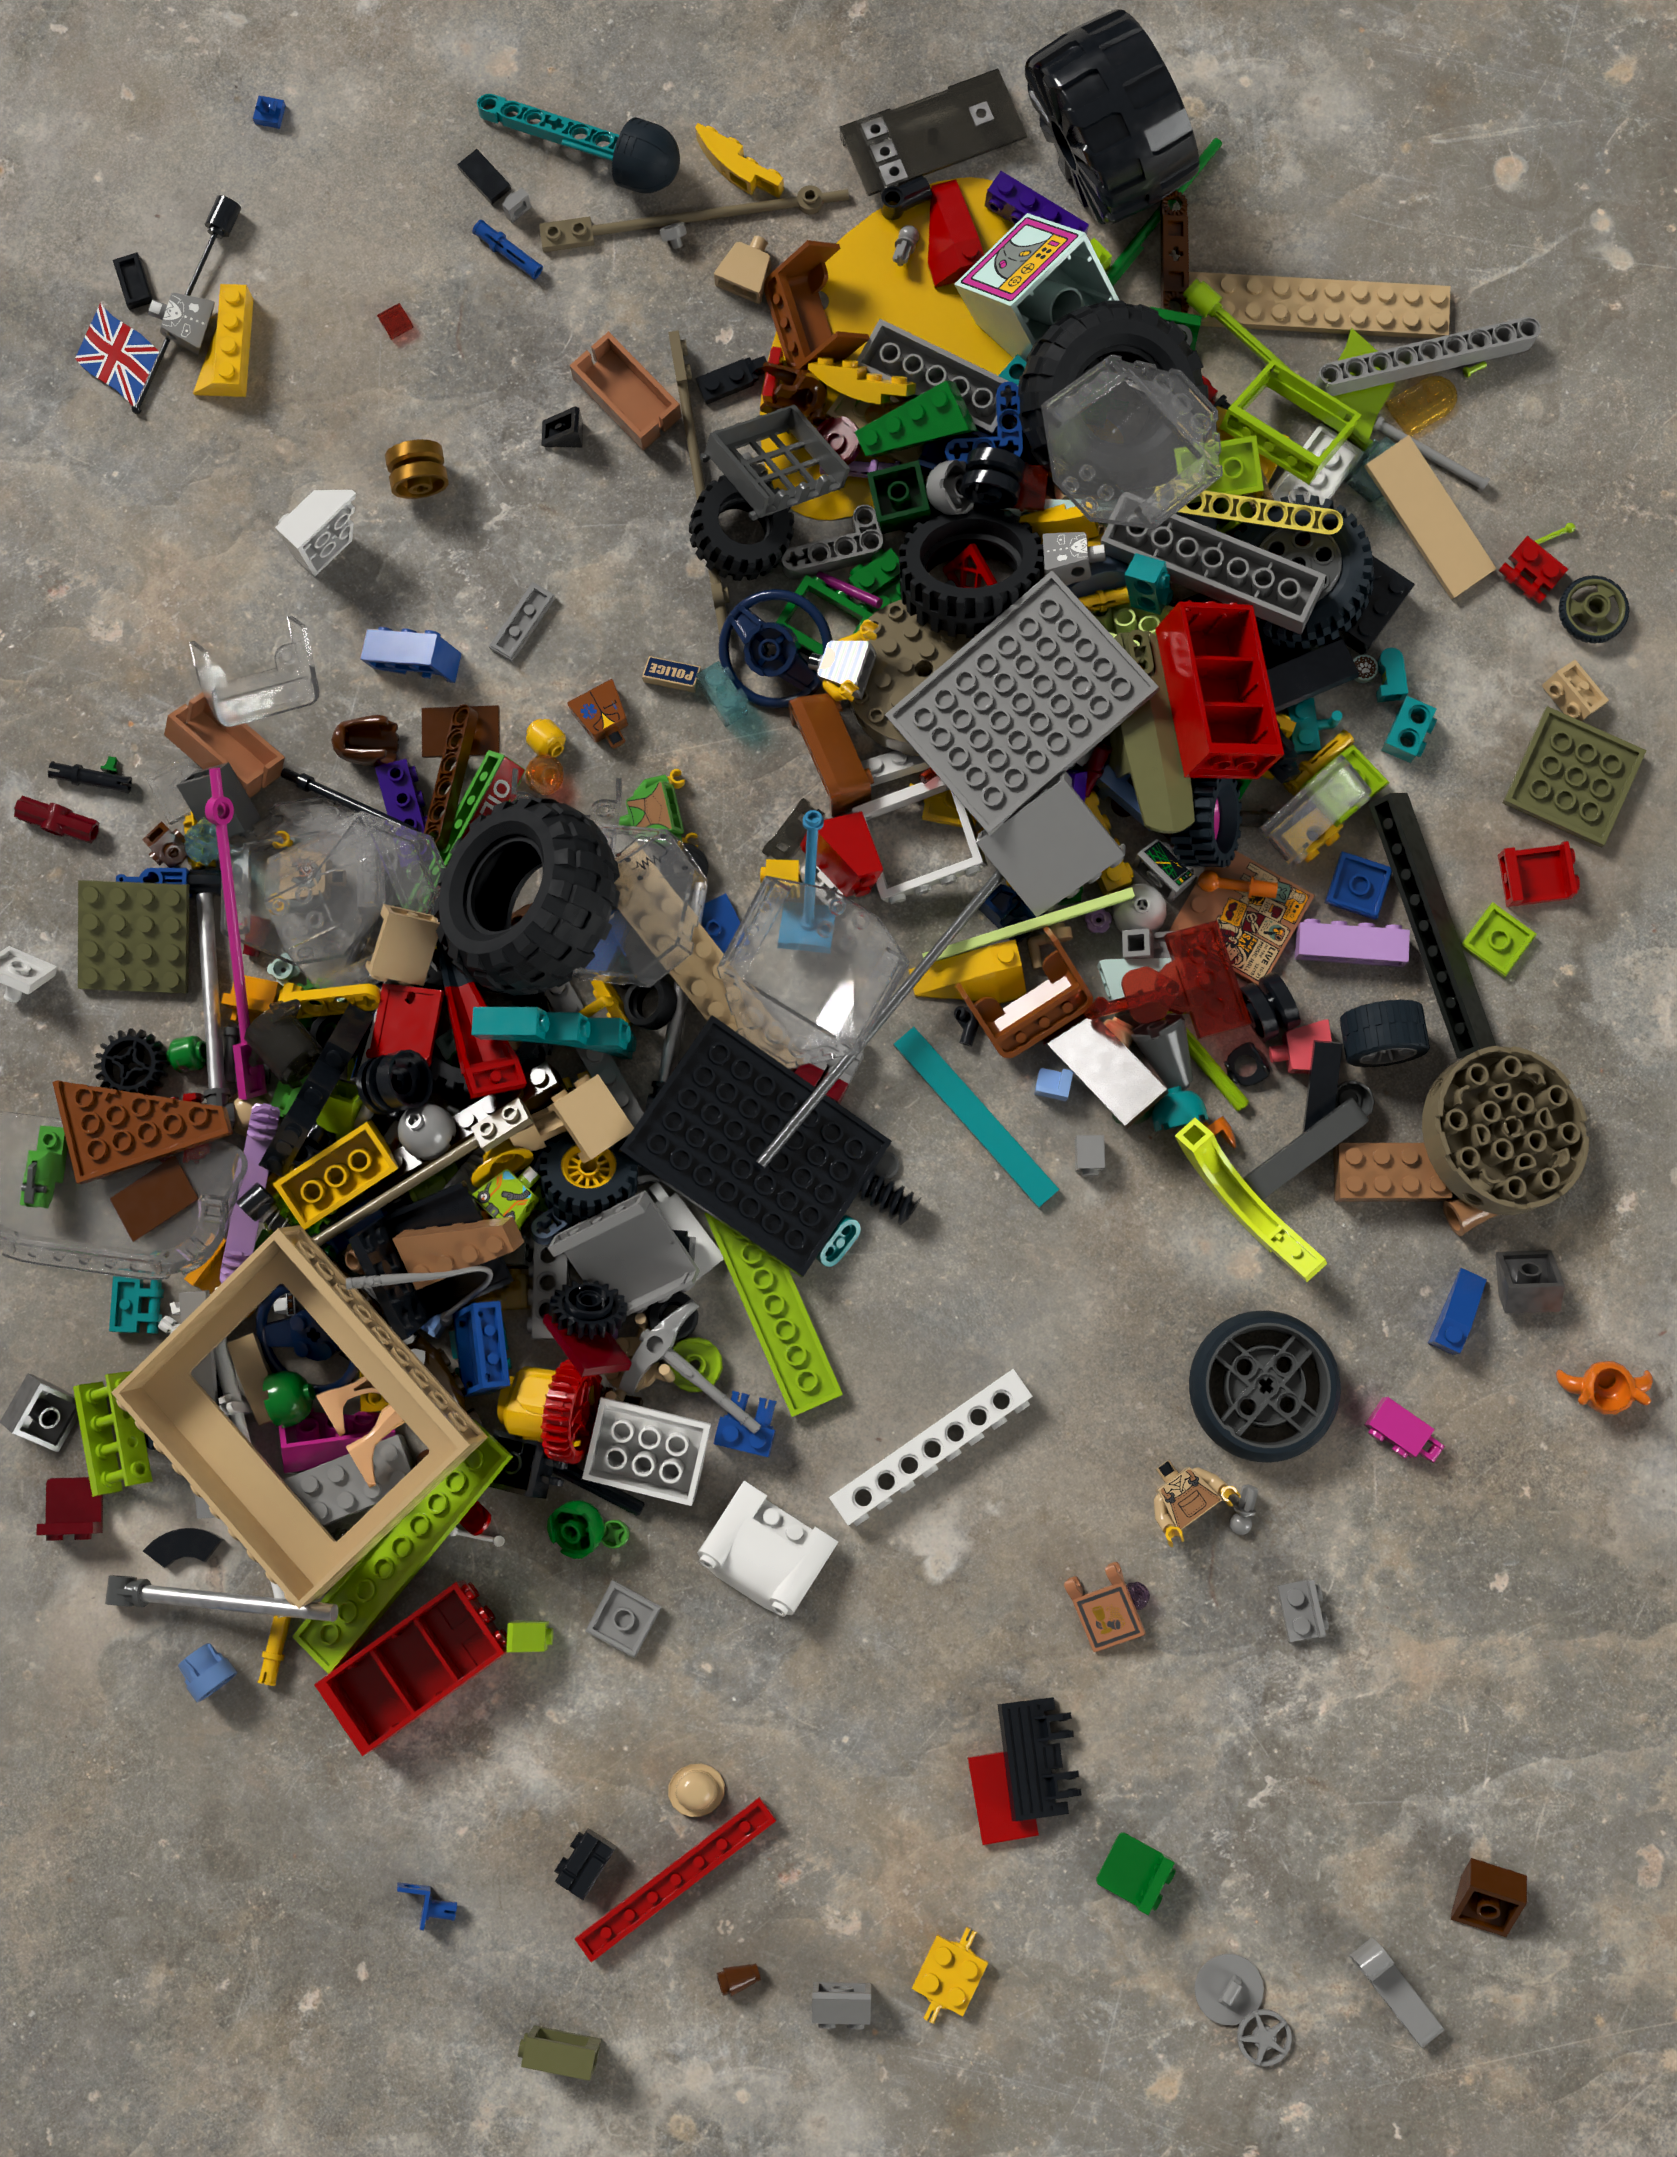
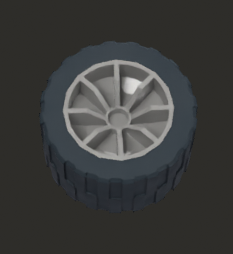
M1399 999L1373 1002L1346 1011L1340 1017L1346 1062L1355 1067H1380L1400 1064L1422 1057L1430 1050L1423 1005L1417 1001Z

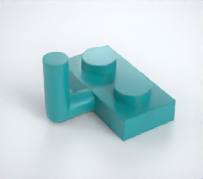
M1309 698L1286 708L1287 716L1291 718V721L1296 722L1294 731L1290 736V740L1295 746V751L1298 754L1319 752L1321 746L1318 730L1336 728L1343 717L1342 713L1336 710L1330 718L1317 720L1314 698Z

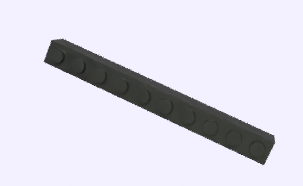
M1389 793L1369 803V807L1457 1059L1464 1058L1477 1050L1496 1046L1408 793Z

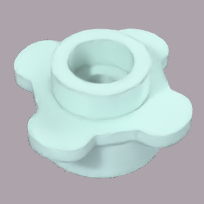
M282 954L272 964L268 965L267 972L277 979L276 982L284 986V984L288 983V980L300 974V969L292 964L289 955ZM282 968H286L284 973L281 972Z

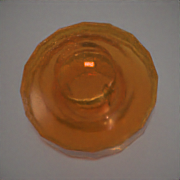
M546 755L533 758L529 762L525 773L528 787L537 794H554L561 787L564 779L563 766L559 760Z

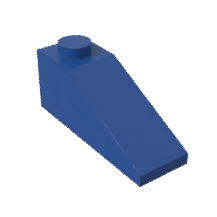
M1460 1268L1428 1344L1452 1355L1461 1353L1472 1328L1487 1279Z

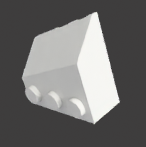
M314 490L290 514L283 515L275 527L292 556L314 577L352 542L354 523L350 520V516L355 512V507L351 504V501L356 499V493L353 490Z

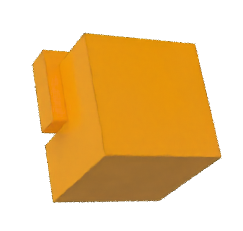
M244 975L250 1027L277 1030L281 1016L276 1012V1005L280 989L283 986L279 982ZM233 982L231 994L223 993L221 1003L227 1008L233 1009L230 1020L239 1024Z

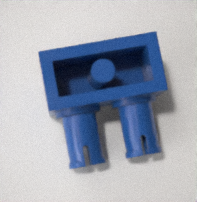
M732 1391L731 1400L745 1411L750 1395L742 1393L740 1402H738L740 1393ZM759 1397L755 1421L761 1425V1428L755 1434L744 1425H741L729 1413L724 1415V1417H720L713 1444L769 1458L776 1432L773 1426L770 1425L777 1401L769 1399L768 1406L765 1409L767 1399Z

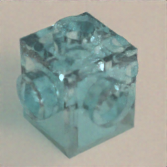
M203 817L186 832L184 836L185 852L193 861H200L205 866H208L213 859L215 861L219 859L216 826Z

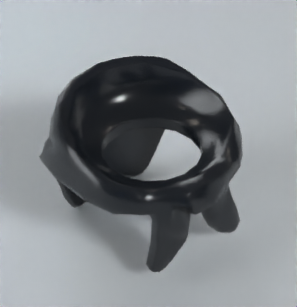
M1252 1042L1241 1044L1228 1055L1227 1061H1224L1228 1077L1235 1084L1239 1083L1245 1087L1262 1082L1270 1074V1068L1265 1055ZM1242 1055H1250L1256 1060L1257 1069L1251 1076L1242 1077L1235 1070V1062Z

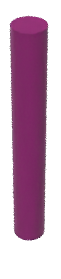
M821 571L816 574V577L823 580L827 586L840 590L846 595L879 609L883 604V599Z

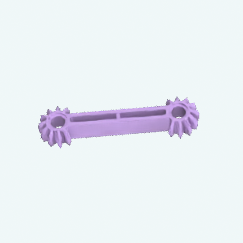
M256 1103L251 1110L219 1279L221 1284L254 1252L260 1221L259 1219L256 1222L252 1220L238 1206L236 1201L256 1182L266 1189L269 1170L259 1166V1163L277 1132L280 1118L279 1108L271 1104Z

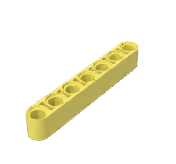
M1171 485L1159 487L1154 496L1158 507L1171 512L1326 535L1337 533L1343 525V518L1338 511L1314 506ZM1164 490H1170L1175 495L1174 502L1169 506H1164L1159 502V495ZM1191 494H1197L1202 499L1201 506L1196 510H1191L1186 506V499ZM1218 498H1224L1229 503L1228 511L1224 514H1218L1213 509V503ZM1245 502H1251L1256 507V513L1251 518H1245L1240 513V507ZM1272 506H1278L1283 511V517L1278 522H1272L1267 516V512ZM1300 510H1305L1310 515V521L1306 526H1300L1295 521V515ZM1327 514H1332L1337 518V526L1333 530H1327L1322 525V520Z

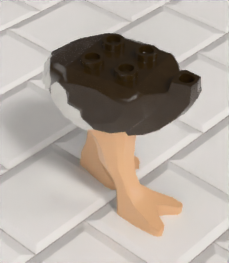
M417 1332L403 1340L471 1419L482 1424L474 1408L466 1411L465 1397L461 1392L466 1388L458 1374L455 1372L450 1373L448 1366L451 1365V1362L444 1350L441 1348L436 1349ZM365 1376L354 1383L330 1389L316 1395L339 1436L346 1433L343 1408L347 1400L366 1393L380 1394ZM390 1404L381 1410L375 1426L367 1435L346 1446L369 1488L376 1485L373 1467L375 1446L392 1430L405 1423Z

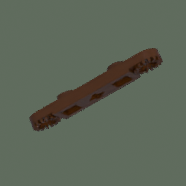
M1175 190L1163 198L1160 203L1161 309L1171 310V308L1169 309V302L1177 301L1181 305L1180 312L1187 313L1189 305L1183 294L1189 287L1188 204L1186 196L1182 195V192ZM1168 200H1176L1180 205V210H1170L1167 204ZM1173 250L1176 251V255H1180L1177 261H1174L1173 256H1169Z

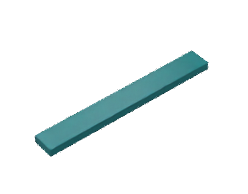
M914 1026L893 1044L1037 1208L1041 1207L1059 1191V1188Z

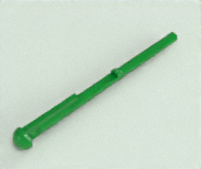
M1218 138L1212 140L1199 157L1198 173L1176 191L1182 192V194L1222 146L1221 140ZM1168 200L1167 204L1170 210L1173 208L1176 200ZM1160 206L1106 271L1112 286L1117 283L1144 249L1141 246L1160 221Z

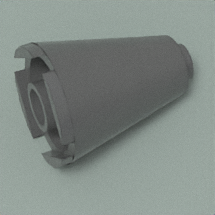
M1168 1013L1164 1015L1166 1020L1157 1021L1156 1018H1153L1133 1030L1134 1034H1132L1133 1041L1167 1089L1181 1086L1182 1091L1189 1088V1083L1193 1081L1186 1024L1182 1013Z

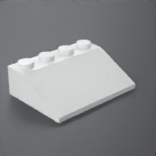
M601 1397L582 1479L692 1506L696 1498L711 1423Z

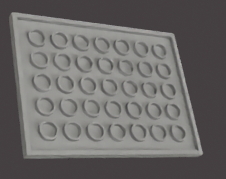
M1051 571L889 710L885 716L989 835H992L1006 820L1033 800L1058 776L1068 770L1159 692L1160 689L1061 579Z

